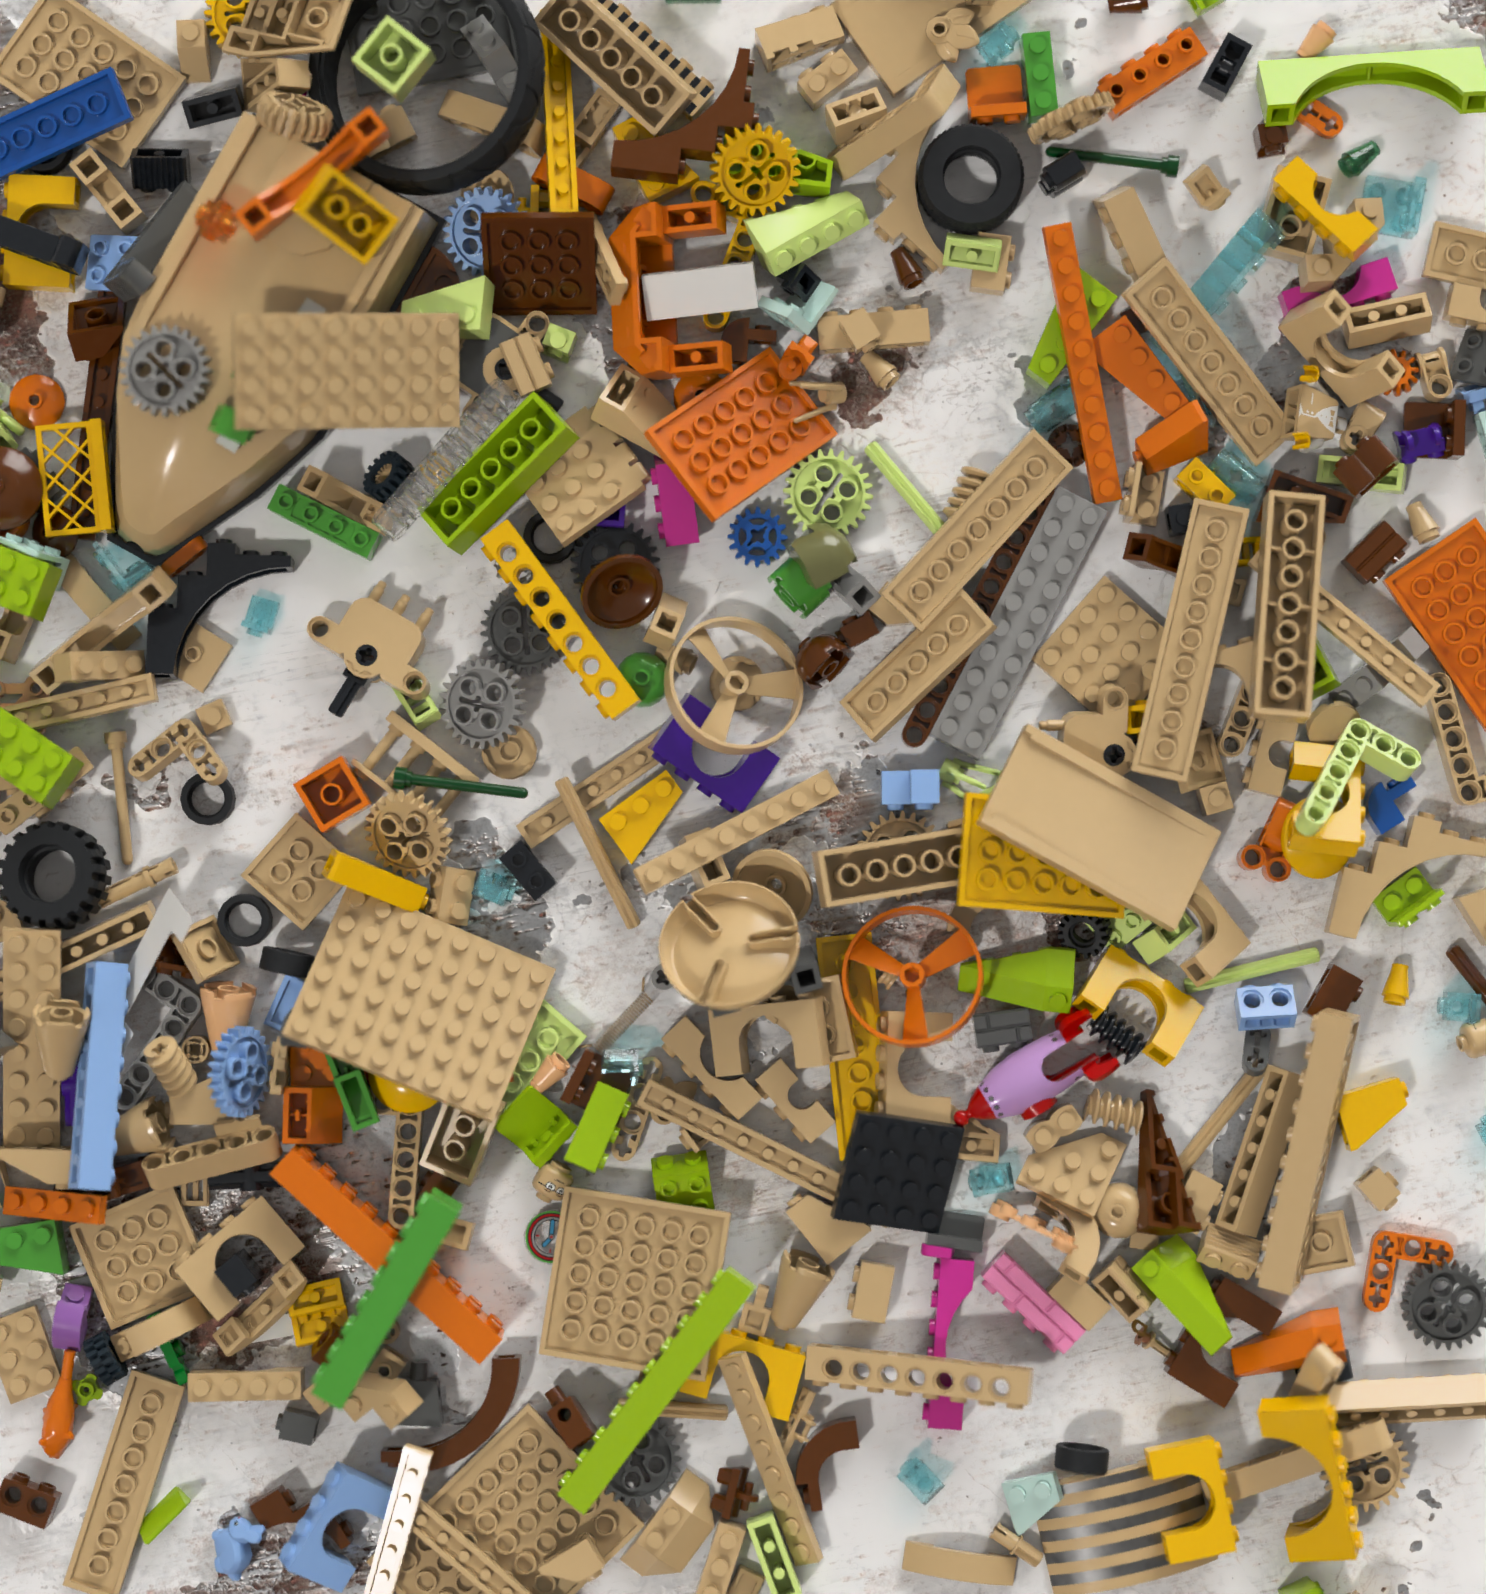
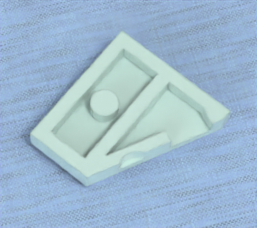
M1056 1470L1007 1480L1002 1483L1017 1536L1022 1535L1064 1498Z

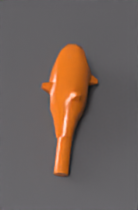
M72 1349L64 1350L61 1376L48 1400L47 1407L43 1408L42 1439L39 1440V1445H42L45 1453L50 1458L59 1459L70 1441L74 1439L75 1409L78 1407V1404L75 1403L73 1396L72 1374L76 1351Z

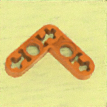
M1388 1230L1375 1232L1370 1242L1362 1291L1364 1306L1374 1312H1380L1388 1306L1396 1259L1431 1264L1433 1260L1437 1266H1441L1443 1259H1446L1447 1264L1452 1260V1246L1448 1242L1435 1238ZM1384 1236H1387V1240L1391 1241V1246H1386L1384 1251L1385 1256H1390L1389 1261L1383 1258H1375V1253L1379 1255L1382 1253V1247L1377 1242L1378 1240H1383ZM1410 1240H1415L1419 1244V1251L1413 1256H1409L1405 1252V1244ZM1425 1242H1429L1428 1248L1435 1250L1439 1249V1245H1442V1249L1446 1251V1256H1441L1440 1260H1437L1436 1255L1426 1253L1427 1258L1424 1259L1423 1256L1426 1252ZM1378 1263H1383L1387 1267V1274L1381 1279L1375 1278L1372 1272L1373 1267ZM1371 1281L1377 1284H1385L1384 1289L1378 1288V1295L1382 1297V1302H1377L1376 1306H1373V1302L1368 1299L1369 1295L1373 1296L1376 1290L1375 1286H1370Z

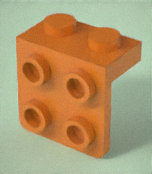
M1018 65L979 67L966 70L965 80L969 124L976 123L990 126L997 122L1017 124L1025 120L1027 105L1026 101L1023 102L1021 69Z

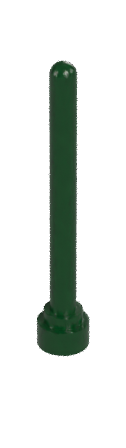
M1049 146L1046 149V155L1052 158H1060L1074 150L1080 161L1160 170L1161 174H1165V177L1177 178L1180 156L1169 154L1168 157L1155 159Z
M396 766L393 778L394 789L405 790L406 787L411 788L412 785L520 799L528 796V790L523 787L413 774V771H408L406 767Z

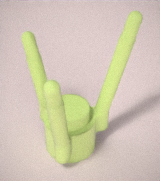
M955 757L953 761L946 758L939 771V779L943 780L942 786L950 789L964 800V792L953 783L958 785L960 780H963L983 790L986 789V785L965 775V770L962 768L996 776L1000 775L1001 770L964 762Z

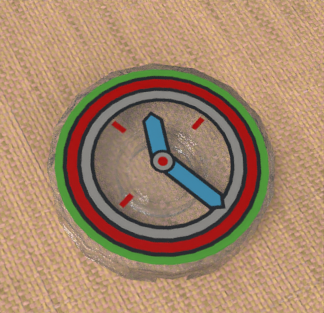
M543 1209L529 1220L524 1232V1243L529 1254L538 1262L547 1265L553 1264L561 1213L559 1209Z

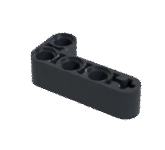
M0 215V248L77 276L81 275L90 251L84 243L66 235L60 234L59 237Z

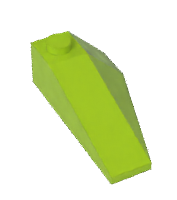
M1176 1234L1150 1250L1131 1269L1203 1348L1213 1356L1233 1336L1217 1304L1209 1281L1200 1265L1201 1263L1196 1261L1197 1255Z

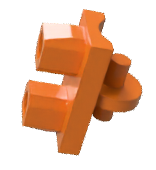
M806 334L798 344L792 341L778 364L777 371L779 376L786 381H794L799 376L802 378L815 358L812 354L818 343Z

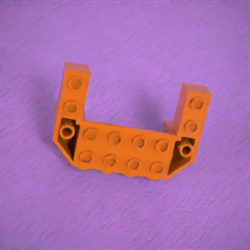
M716 200L665 206L657 202H649L634 207L608 238L609 245L621 272L628 282V289L623 294L621 304L611 305L613 350L638 373L651 380L733 373L732 345L723 340L678 344L677 318L647 321L641 276L646 273L675 270L673 240L727 234L726 209L724 205Z

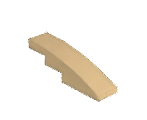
M600 87L574 121L576 167L580 169L621 106Z

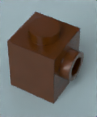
M428 1171L419 1184L423 1189L417 1196V1199L420 1200L425 1191L430 1194L434 1187L452 1197L461 1183L435 1171L433 1173Z

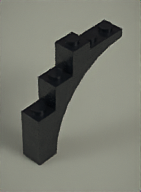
M216 539V543H208L206 575H203V572L187 571L186 575H178L177 608H174L173 604L162 603L148 614L145 673H152L155 675V678L178 679L181 656L188 637L198 620L210 606L231 589L247 581L270 574L294 572L295 561L292 556H288V553L284 551H272L271 555H260L259 551L245 550L243 554H240L239 547L230 539Z

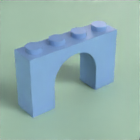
M337 1461L334 1467L327 1473L325 1482L318 1493L313 1496L305 1515L298 1521L291 1538L282 1547L278 1559L289 1572L342 1593L356 1568L346 1556L323 1547V1532L333 1517L350 1509H359L384 1520L393 1487L382 1480Z

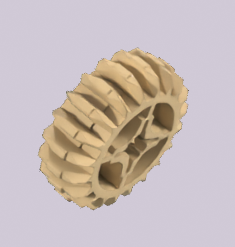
M274 90L264 92L256 107V121H259L263 128L277 133L278 136H284L297 141L301 140L307 143L311 141L315 143L324 141L328 137L333 124L332 111L326 105L321 104L319 101H314L310 97H304L301 94L298 95L292 92L288 93L282 90L278 92Z

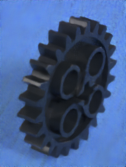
M632 522L627 529L597 526V532H593L591 529L588 531L590 536L588 539L579 537L583 546H574L573 548L579 553V556L570 558L578 566L573 567L570 571L571 573L579 574L573 580L574 584L584 583L586 577L592 571L591 566L598 565L611 557L622 555L620 547L626 542L632 543L635 546L633 555L642 556L653 564L658 563L660 557L652 556L658 550L657 546L648 547L652 540L651 536L642 539L644 529L641 528L636 533L633 532L634 523ZM598 546L605 547L608 550L606 558L603 560L594 559L592 557L594 548Z

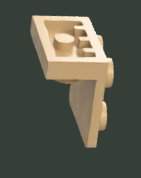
M1136 461L1124 475L1123 487L1127 488V494L1120 501L1119 515H1123V523L1155 528L1165 472L1158 471L1147 476L1142 468L1143 462Z

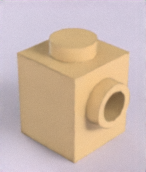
M1374 1165L1353 1183L1373 1208L1378 1211L1383 1209L1387 1211L1398 1202L1396 1197L1401 1194L1396 1188L1399 1185L1398 1181L1388 1171L1384 1174L1379 1167Z

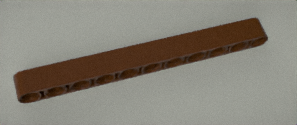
M1056 487L1035 509L1036 518L1033 520L1026 519L1015 530L1022 533L1024 537L1023 543L1015 545L1008 538L993 554L971 598L976 604L984 607L985 613L989 618L1044 514ZM1002 555L1007 556L1011 561L1010 568L1005 570L1000 569L996 564L997 557ZM987 580L995 581L998 585V592L995 594L985 592L984 582ZM970 654L960 663L959 667L954 668L943 679L947 683V690L944 693H937L932 689L914 706L901 733V740L907 747L918 748L926 741ZM921 704H931L934 707V715L930 718L921 716L919 712ZM918 728L922 734L921 740L917 743L910 742L906 737L908 729Z

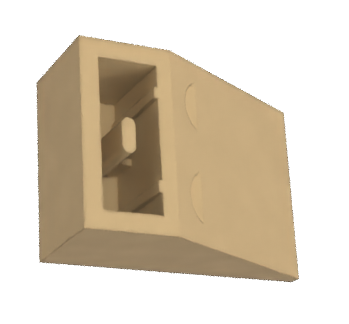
M621 363L599 396L590 419L661 458L644 436V433L676 409L647 377Z

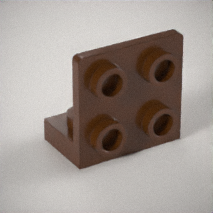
M1455 399L1450 403H1404L1403 431L1407 430L1409 432L1426 428L1430 423L1437 422L1441 426L1442 435L1445 438L1443 456L1428 458L1426 454L1417 456V458L1458 460L1464 456L1466 400Z
M586 1048L560 1100L568 1104L572 1103L586 1110L598 1081L627 1093L636 1073Z

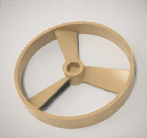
M731 616L706 620L689 630L678 642L668 658L664 672V691L669 709L679 726L692 739L713 751L730 755H746L770 747L791 728L802 706L803 680L797 672L795 656L777 634L755 621ZM728 627L754 634L777 652L787 670L746 676L743 672L736 670L729 672L706 630ZM686 640H689L723 676V680L719 685L721 696L701 728H698L686 715L677 698L674 686L675 660ZM743 694L793 699L790 717L782 731L774 737L760 743L748 745L725 742L736 701Z

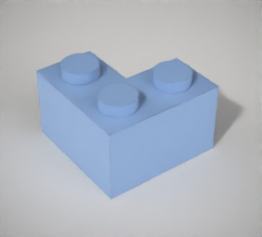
M939 769L880 772L881 805H887L888 811L904 810V805H915V810H932L933 805L940 803Z

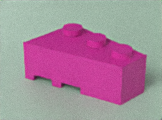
M653 455L655 468H650L652 485H657L659 494L654 496L656 512H661L662 522L657 523L659 539H665L666 547L699 543L694 499L664 460Z

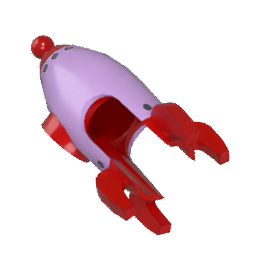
M1071 1007L1070 1014L1060 1013L1056 1017L1054 1025L1057 1031L1025 1045L991 1069L973 1093L968 1103V1108L965 1111L959 1110L954 1114V1123L958 1126H965L970 1118L983 1120L999 1119L1019 1114L1023 1120L1032 1119L1051 1108L1057 1102L1055 1096L1073 1085L1081 1077L1086 1076L1090 1081L1099 1082L1111 1075L1121 1065L1116 1057L1113 1058L1110 1052L1101 1057L1093 1052L1055 1074H1043V1059L1084 1032L1080 1025L1092 1018L1087 1008L1079 1010L1076 1007Z

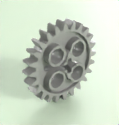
M167 324L162 325L161 332L154 325L151 326V334L141 330L142 339L139 341L132 337L131 339L135 346L133 348L125 346L124 348L129 353V357H120V360L126 364V367L118 369V372L126 375V378L122 379L120 384L129 386L124 394L128 397L135 395L131 403L135 406L142 403L140 410L145 413L151 408V415L155 417L158 416L160 410L165 418H169L170 410L176 416H180L181 407L190 412L189 403L191 401L198 405L200 404L199 399L196 397L198 393L207 395V392L202 388L203 384L210 385L212 383L205 378L206 374L213 373L211 368L205 366L212 359L209 356H202L207 351V348L204 345L197 346L200 339L197 336L190 339L191 332L185 329L181 333V328L177 325H174L171 332ZM170 344L171 353L167 357H161L160 351L162 347ZM149 353H152L160 363L168 367V371L184 385L183 389H180L169 377L164 375V372L148 357ZM190 364V374L186 377H181L180 370L182 366ZM145 365H151L149 376L142 378L140 374L141 369ZM170 384L171 393L167 397L162 398L160 395L161 388Z
M476 659V664L473 660L466 661V667L464 665L456 666L458 674H448L452 682H443V686L448 689L447 693H439V696L446 699L445 703L438 705L439 708L446 709V713L440 716V718L449 719L445 729H455L452 738L461 737L460 744L465 745L470 742V748H478L480 745L481 749H489L490 745L491 747H499V741L502 743L509 742L507 734H517L513 726L523 725L521 720L518 719V715H526V712L520 709V705L527 703V700L520 699L519 695L525 692V689H517L516 687L521 681L520 678L511 679L514 671L512 669L504 671L505 664L497 663L495 665V660L487 659L486 663L484 659ZM472 680L476 685V690L473 694L469 689ZM497 686L501 689V697L499 700H497V698L495 697V689L497 688ZM461 697L470 700H481L483 703L504 706V711L496 708H484L483 705L462 702ZM466 708H468L471 713L469 721H467L464 717V712ZM492 714L496 718V724L494 727H492L489 722V718Z

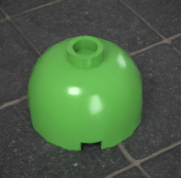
M649 652L631 654L618 666L622 675L642 701L636 707H651L665 697L664 672L666 664L658 656Z

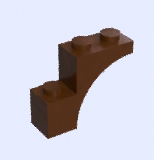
M1129 532L1123 559L1139 568L1160 570L1176 577L1183 546L1168 542L1152 534Z
M280 1485L253 1501L249 1507L259 1524L264 1525L268 1529L279 1524L298 1523L308 1510L311 1500L296 1508L294 1504L297 1501L289 1488L285 1490L284 1486ZM340 1514L333 1517L324 1530V1533L331 1537L341 1550L349 1546L354 1540L352 1536L354 1530L347 1519L343 1521Z

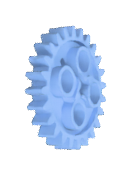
M492 186L485 187L484 192L481 187L474 188V194L471 190L465 191V198L461 196L455 198L458 206L451 205L448 207L453 215L444 217L450 223V226L444 227L442 230L450 233V237L445 238L443 241L452 244V247L447 252H456L457 256L453 262L463 261V271L472 267L473 276L478 275L480 271L482 276H484L481 233H466L464 229L480 230L481 213L519 212L517 209L521 202L511 203L513 195L511 193L502 197V188L496 189L494 193ZM472 210L478 214L477 224L472 222L470 218ZM471 238L476 240L478 244L476 252L470 247Z
M235 1026L234 1028H228L227 1033L221 1034L222 1041L215 1042L218 1050L211 1051L214 1061L208 1062V1065L212 1067V1072L207 1074V1077L212 1078L208 1088L214 1089L211 1099H217L215 1107L220 1108V1113L226 1114L228 1117L246 1118V1115H253V1109H259L258 1101H265L263 1092H269L266 1083L270 1079L268 1071L273 1069L272 1066L268 1065V1061L272 1057L266 1054L270 1046L264 1045L265 1036H260V1030H254V1027Z

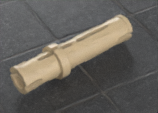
M169 857L151 867L147 865L137 874L105 888L104 892L109 893L106 901L101 899L99 905L105 908L149 886L153 888L157 886V882L178 874L179 870L172 857Z

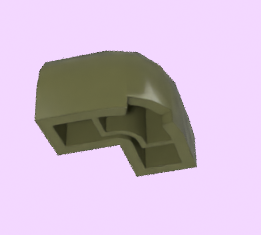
M826 523L806 525L810 534L795 539L786 548L790 558L799 564L807 583L814 589H818L849 572L847 566L851 562L858 561L846 536Z

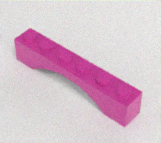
M953 1257L950 1260L939 1258V1263L934 1262L933 1279H937V1291H931L930 1306L935 1308V1318L929 1319L928 1335L933 1336L932 1347L927 1346L926 1356L946 1358V1339L949 1325L960 1303L973 1288L975 1262L973 1258ZM941 1373V1383L946 1387H951L953 1383L949 1374ZM939 1396V1399H928V1403H923L922 1420H927L928 1428L962 1430L964 1403L952 1402L949 1396Z

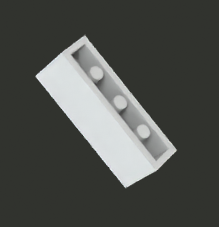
M754 261L646 273L641 276L647 321L758 308Z

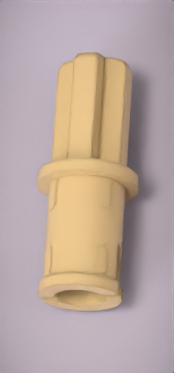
M998 1522L993 1528L994 1532L990 1533L989 1538L1007 1548L1010 1555L1014 1553L1031 1566H1038L1043 1558V1553L1023 1540L1024 1536H1017Z

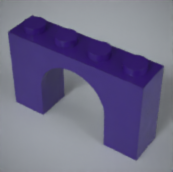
M688 693L680 701L686 715L698 728H701L712 709ZM672 714L648 746L654 752L651 755L652 758L664 766L667 762L675 766L674 773L686 782L692 778L699 783L696 789L709 798L712 794L716 795L721 799L719 805L730 813H733L734 810L743 813L781 759L766 748L756 753L743 755L736 766L727 773L721 775L705 774L697 767L692 756V743L694 739L679 726Z

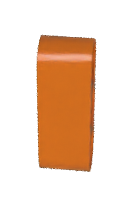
M544 153L531 179L537 185L548 190L546 153ZM576 167L578 206L589 212L594 211L596 215H603L615 192L614 187Z

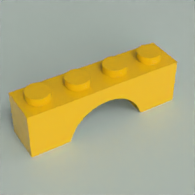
M1296 156L1273 178L1274 195L1282 203L1288 202L1294 208L1293 211L1300 220L1310 222L1314 226L1313 230L1321 239L1325 240L1327 238L1334 244L1333 248L1341 257H1348L1354 262L1378 240V228L1358 210L1349 214L1337 215L1321 208L1314 197L1317 187V173L1301 158Z

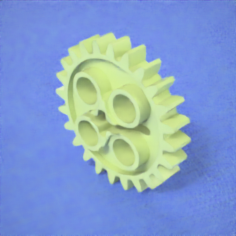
M831 448L828 456H824L822 450L818 449L817 458L810 454L807 457V463L803 460L798 463L799 470L793 467L790 469L794 478L786 477L785 482L791 485V488L783 489V493L790 495V498L785 499L783 503L784 505H792V508L787 511V515L796 514L797 517L794 519L793 524L804 523L802 527L803 533L808 529L806 525L826 523L838 531L842 530L847 536L849 534V525L854 529H858L856 519L865 521L866 517L861 511H870L871 509L868 504L864 503L867 500L873 499V495L866 493V490L872 488V484L864 483L869 474L859 473L863 466L862 463L856 466L852 465L854 456H851L847 461L844 460V451H841L838 457H835ZM821 468L829 469L832 473V478L829 481L822 482L816 476L817 471ZM841 473L843 477L834 488L832 494L835 498L829 497L819 513L814 515L813 510L823 497L821 490L827 491L837 475ZM843 484H850L854 487L855 494L851 497H844L840 494L839 488ZM805 491H811L816 495V501L811 505L804 504L801 501V494ZM827 507H835L839 511V517L835 520H828L824 516V510Z

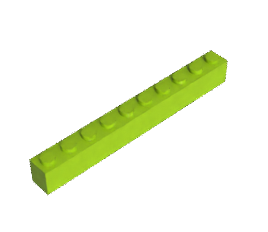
M731 1266L725 1272L719 1269L710 1281L714 1285L708 1294L703 1291L693 1305L697 1309L690 1317L687 1313L676 1326L680 1332L674 1339L669 1336L659 1349L663 1352L659 1360L656 1361L652 1358L642 1371L647 1376L640 1384L637 1381L633 1383L626 1393L629 1399L625 1405L622 1406L618 1403L608 1416L613 1421L607 1429L604 1426L599 1428L592 1438L596 1442L590 1451L584 1448L575 1460L579 1464L573 1473L568 1470L558 1484L562 1488L557 1495L581 1514L585 1515L755 1290L756 1285Z

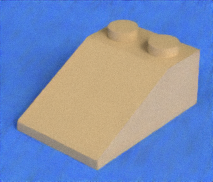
M0 1146L1 1160L46 1184H55V1189H68L71 1146L43 1148L32 1146L6 1148V1146Z

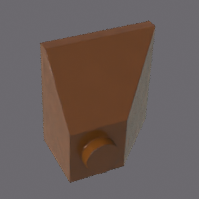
M116 295L69 303L67 336L76 362L92 361L104 357L123 332L125 302Z

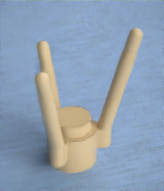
M789 381L790 386L818 390L819 400L825 403L823 407L794 418V423L805 421L827 411L837 410V404L844 403L847 398L846 386L840 381Z

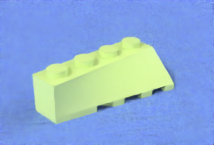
M848 191L815 199L814 202L809 204H797L791 206V209L765 213V216L759 218L743 219L761 266L775 277L870 224L861 199Z

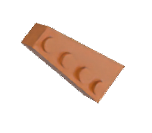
M1126 315L1093 338L1097 364L1163 418L1166 419L1190 402Z

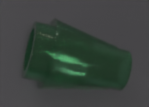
M1371 140L1343 153L1338 160V166L1346 177H1358L1380 154V149Z

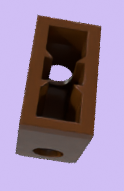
M559 1385L546 1392L544 1395L552 1405V1408L547 1411V1415L568 1449H579L592 1440L598 1429L575 1396L566 1397ZM567 1408L571 1412L569 1420H566L564 1417V1411Z

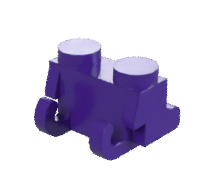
M1437 422L1430 423L1428 427L1409 432L1405 430L1401 431V433L1399 431L1392 432L1400 463H1414L1417 461V456L1426 454L1428 458H1437L1444 455L1445 438L1442 435V428Z

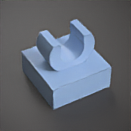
M1470 384L1455 389L1457 399L1466 400L1469 411H1473L1474 415L1485 411L1483 399H1486V386Z

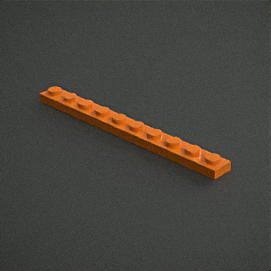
M1067 222L1042 227L1092 502L1096 505L1122 499L1072 224Z

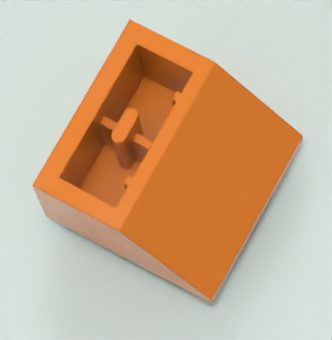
M288 1085L284 1087L282 1144L343 1143L344 1107L336 1086Z

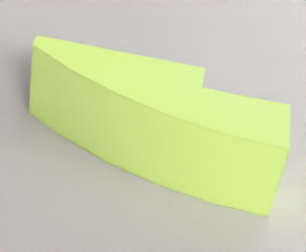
M1319 455L1316 483L1346 488L1333 474L1337 469L1335 464L1343 456ZM1398 463L1369 491L1404 495L1407 474L1405 463Z

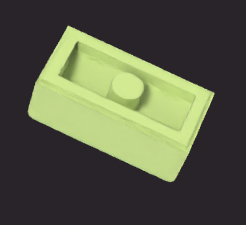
M947 232L942 265L998 273L1002 240Z

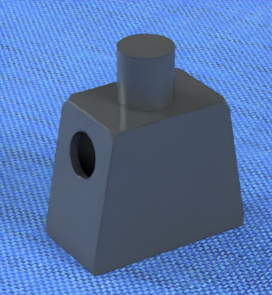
M411 1361L410 1376L399 1377L400 1379L407 1380L424 1402L398 1425L442 1427L444 1423L439 1378L427 1377L428 1362Z

